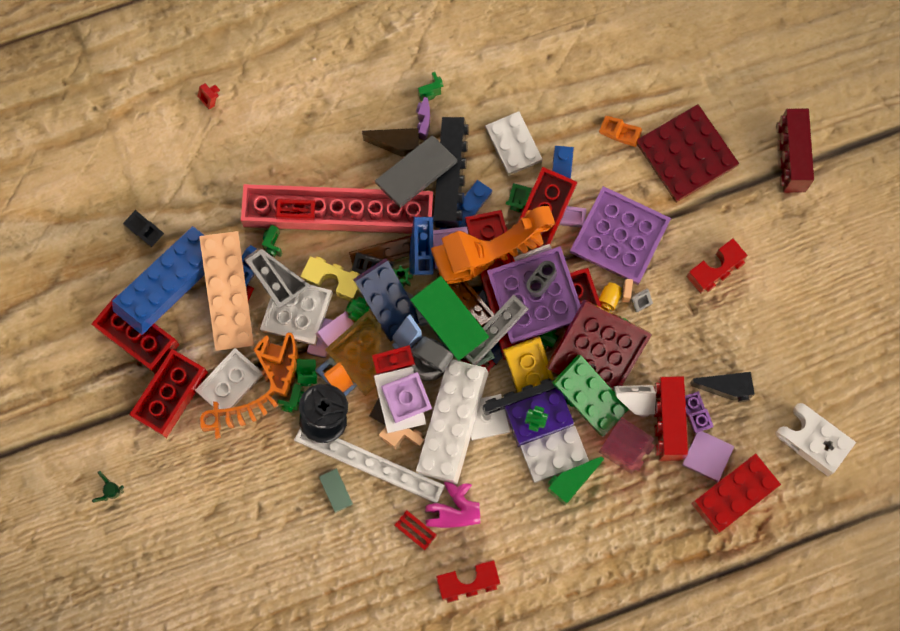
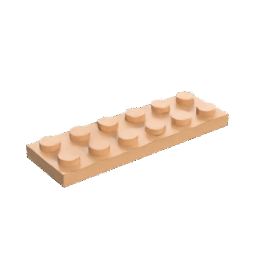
M238 231L199 236L215 351L254 346Z

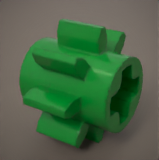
M400 265L399 269H393L397 277L398 275H405V280H399L402 286H411L408 280L413 279V275H408L409 267L405 270Z
M361 297L356 298V300L351 299L346 307V312L349 313L348 318L354 321L364 319L369 311V306L366 305L365 299Z
M556 330L538 335L541 338L544 350H546L547 346L553 348L559 337L555 334Z
M535 405L534 410H528L525 423L529 424L530 430L538 432L539 427L545 428L548 414L544 413V408Z

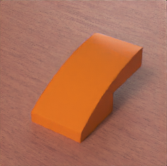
M605 116L599 133L618 142L636 147L637 139L640 138L642 129L641 127L625 124L622 119Z
M340 362L324 374L330 385L339 388L342 392L353 385L352 380Z

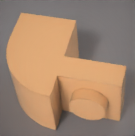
M385 426L379 434L380 439L394 449L399 446L404 438L420 449L425 441L423 439L424 435L416 429L412 431L411 428L387 433Z

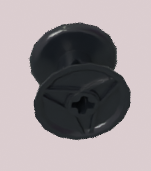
M317 384L303 393L299 401V426L302 433L308 439L317 443H329L338 439L347 427L348 401L345 394L339 388L330 384Z

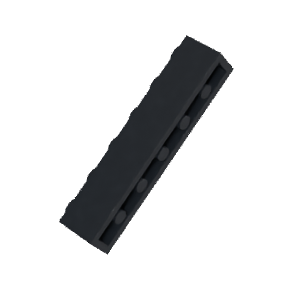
M442 117L440 143L457 159V163L437 178L433 219L436 228H459V221L463 219V211L460 210V206L464 203L462 186L465 187V175H463V169L467 168V159L464 158L465 152H468L466 135H469V124H466L464 117Z

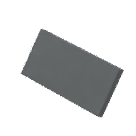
M432 135L377 178L375 183L401 208L457 163V159Z

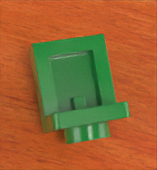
M432 72L433 83L418 87L420 101H423L424 97L430 101L436 96L441 95V87L444 86L441 77H437L436 72Z
M513 183L509 200L506 201V205H510V210L521 212V209H524L532 188Z
M273 225L270 226L269 230H265L262 238L264 240L262 247L272 257L276 255L281 257V249L274 246L280 231L278 227Z
M297 359L295 377L297 383L306 387L317 384L316 360Z
M294 384L289 402L278 400L277 404L281 407L282 411L292 413V410L298 411L299 401L304 393L302 385Z

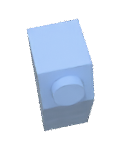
M411 315L405 318L393 335L394 343L392 346L394 349L410 345L412 349L415 343L421 340V329Z

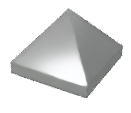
M648 288L631 297L636 312L653 304Z

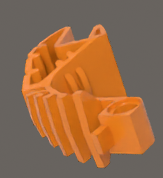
M549 206L537 207L533 210H528L525 217H522L518 224L513 225L510 230L491 241H483L465 232L457 231L441 238L443 245L432 247L431 252L438 272L447 284L472 280L492 266L495 259L501 257L502 260H507V253H510L513 257L518 256L517 248L522 253L529 252L527 246L530 249L537 248L536 244L542 246L544 243L540 232L548 231L555 224Z
M292 333L286 334L283 346L272 344L269 337L265 336L254 348L257 358L263 367L261 373L265 377V381L270 382V390L257 400L233 408L219 409V403L213 401L214 410H207L200 417V427L203 432L215 431V438H221L220 416H226L225 420L228 427L235 428L232 415L237 414L239 424L244 426L246 423L242 415L243 412L248 411L251 420L255 422L257 419L252 409L259 407L265 416L268 413L262 404L269 401L274 409L278 406L272 398L274 394L287 398L291 389L290 386L293 385L295 380L296 361L298 359V349ZM208 417H215V422L213 424H206V419Z

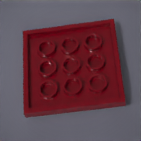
M699 104L637 139V146L676 203L738 167L740 164Z
M584 299L546 368L560 375L577 355H581L614 391V386H623L652 334Z

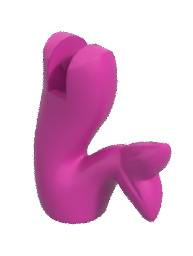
M444 482L449 495L461 511L441 503L425 506V512L427 513L439 512L438 519L425 520L426 526L455 528L480 524L479 502L469 501L464 497L472 486L469 483L457 487L451 482Z

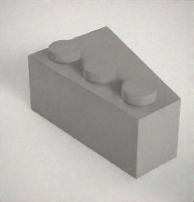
M258 248L244 258L249 268L279 308L311 286L261 248Z

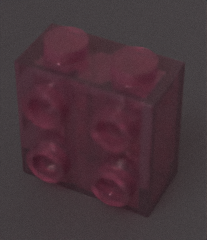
M621 417L599 453L632 474L634 470L639 471L644 464V461L641 460L645 454L649 455L655 445L652 442L655 438Z

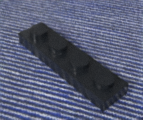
M548 378L541 381L538 386L528 385L523 387L521 392L515 393L512 391L504 394V398L498 400L492 398L485 401L486 404L483 405L485 416L503 410L511 404L556 389L552 384L554 380Z

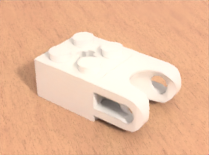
M798 403L794 407L793 412L801 421V430L794 431L783 426L776 431V436L826 476H830L836 471L856 442L808 406ZM825 444H826V445L828 446V448H829V450H827V451L824 449V448H825Z

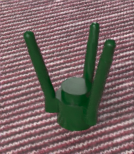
M98 471V475L105 482L103 486L104 495L92 499L93 503L107 501L109 498L116 499L120 494L124 493L123 485L119 487L117 484L110 482L101 471Z

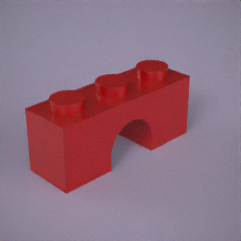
M734 238L719 248L715 254L721 261V267L711 268L703 260L688 272L686 277L700 294L705 290L710 292L716 287L715 283L718 280L724 281L731 275L730 271L734 268L738 270L746 263L744 260L748 255Z
M492 560L475 565L476 579L470 584L461 583L457 578L456 571L436 576L442 601L447 600V603L458 601V596L465 594L469 598L478 595L477 591L485 589L486 592L497 590V586L501 583L495 561Z

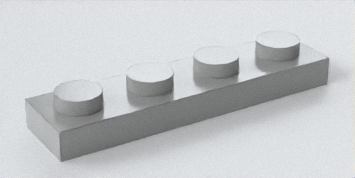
M513 295L483 327L489 338L465 357L473 365H477L529 308Z

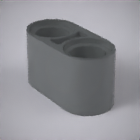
M543 261L528 279L527 289L531 296H542L556 278L557 270L553 262ZM550 267L553 269V272L550 275H544L543 270ZM534 283L541 284V288L537 291H533L531 286Z
M425 336L421 338L412 352L414 356L442 373L454 357L451 352Z

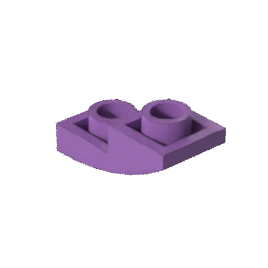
M424 97L422 103H418L416 109L418 120H420L417 126L419 139L424 141L427 139L430 127V107L426 97Z
M699 391L686 395V416L694 433L713 428L710 415L704 407Z

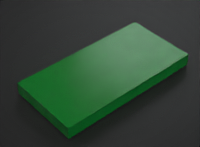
M442 276L438 277L410 299L458 362L489 338L488 334Z

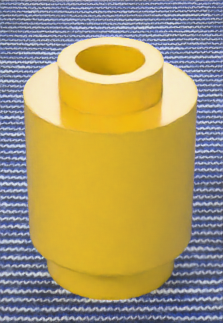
M609 282L604 286L599 297L603 309L609 312L615 310L622 295V288L619 285Z

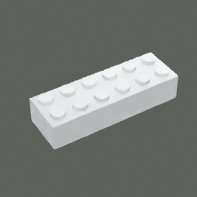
M452 359L445 369L416 469L419 474L458 484L488 377V371L485 367L461 361L458 362Z

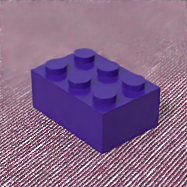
M557 388L505 407L506 417L518 447L574 425L565 398ZM535 405L544 408V413L548 414L545 428L539 427L538 432L530 430L529 424L525 423L528 410H534Z

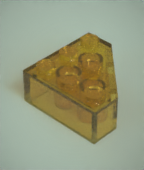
M367 311L325 349L326 355L336 364L340 362L353 384L364 396L376 387L374 376L377 374L372 355L381 353V324Z

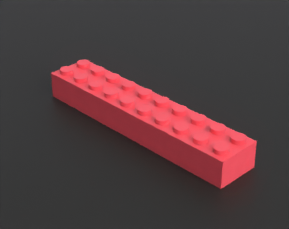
M243 185L241 222L243 227L270 228L273 225L278 227V229L412 234L413 217H433V191H421L399 208L381 189ZM277 199L315 200V220L276 219ZM281 205V207L311 208V206ZM280 212V213H284V214H310V213Z

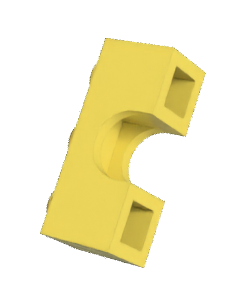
M309 257L301 275V279L305 282L321 287L326 279H336L339 282L336 295L348 301L351 299L356 300L360 292L353 281L360 274L354 271H350V273L344 271V268L337 264H333V266L327 264L323 258Z

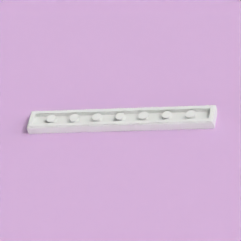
M300 428L294 441L433 503L438 502L445 485L339 438L329 443H317L308 439Z

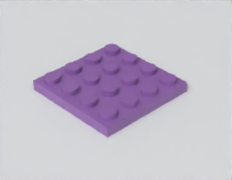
M603 186L570 253L624 279H632L634 284L639 285L671 218Z
M561 246L487 271L499 309L513 295L529 308L507 332L511 344L570 325L581 306ZM543 261L553 262L557 270L556 278L542 296H531L527 289L528 279ZM550 267L543 270L544 275H550L553 272V269ZM534 283L531 286L533 291L541 288L540 283Z

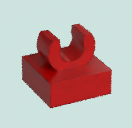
M204 83L199 86L197 97L208 109L215 107L216 98L219 97L217 93L220 89L216 85L209 88Z

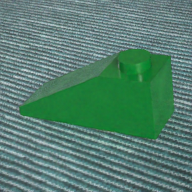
M602 456L562 472L558 477L554 475L547 483L550 486L547 491L566 506L604 461V458Z

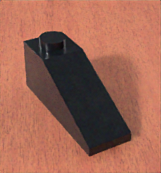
M751 372L693 378L690 382L692 387L729 400H738L739 403L750 401L749 398L755 395Z

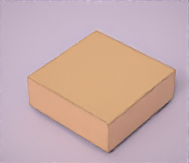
M626 279L623 284L622 302L629 303L631 299L632 279Z

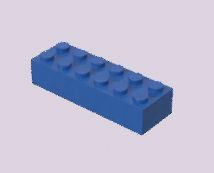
M192 226L112 300L113 312L141 335L146 332L205 275L199 236H204V234Z

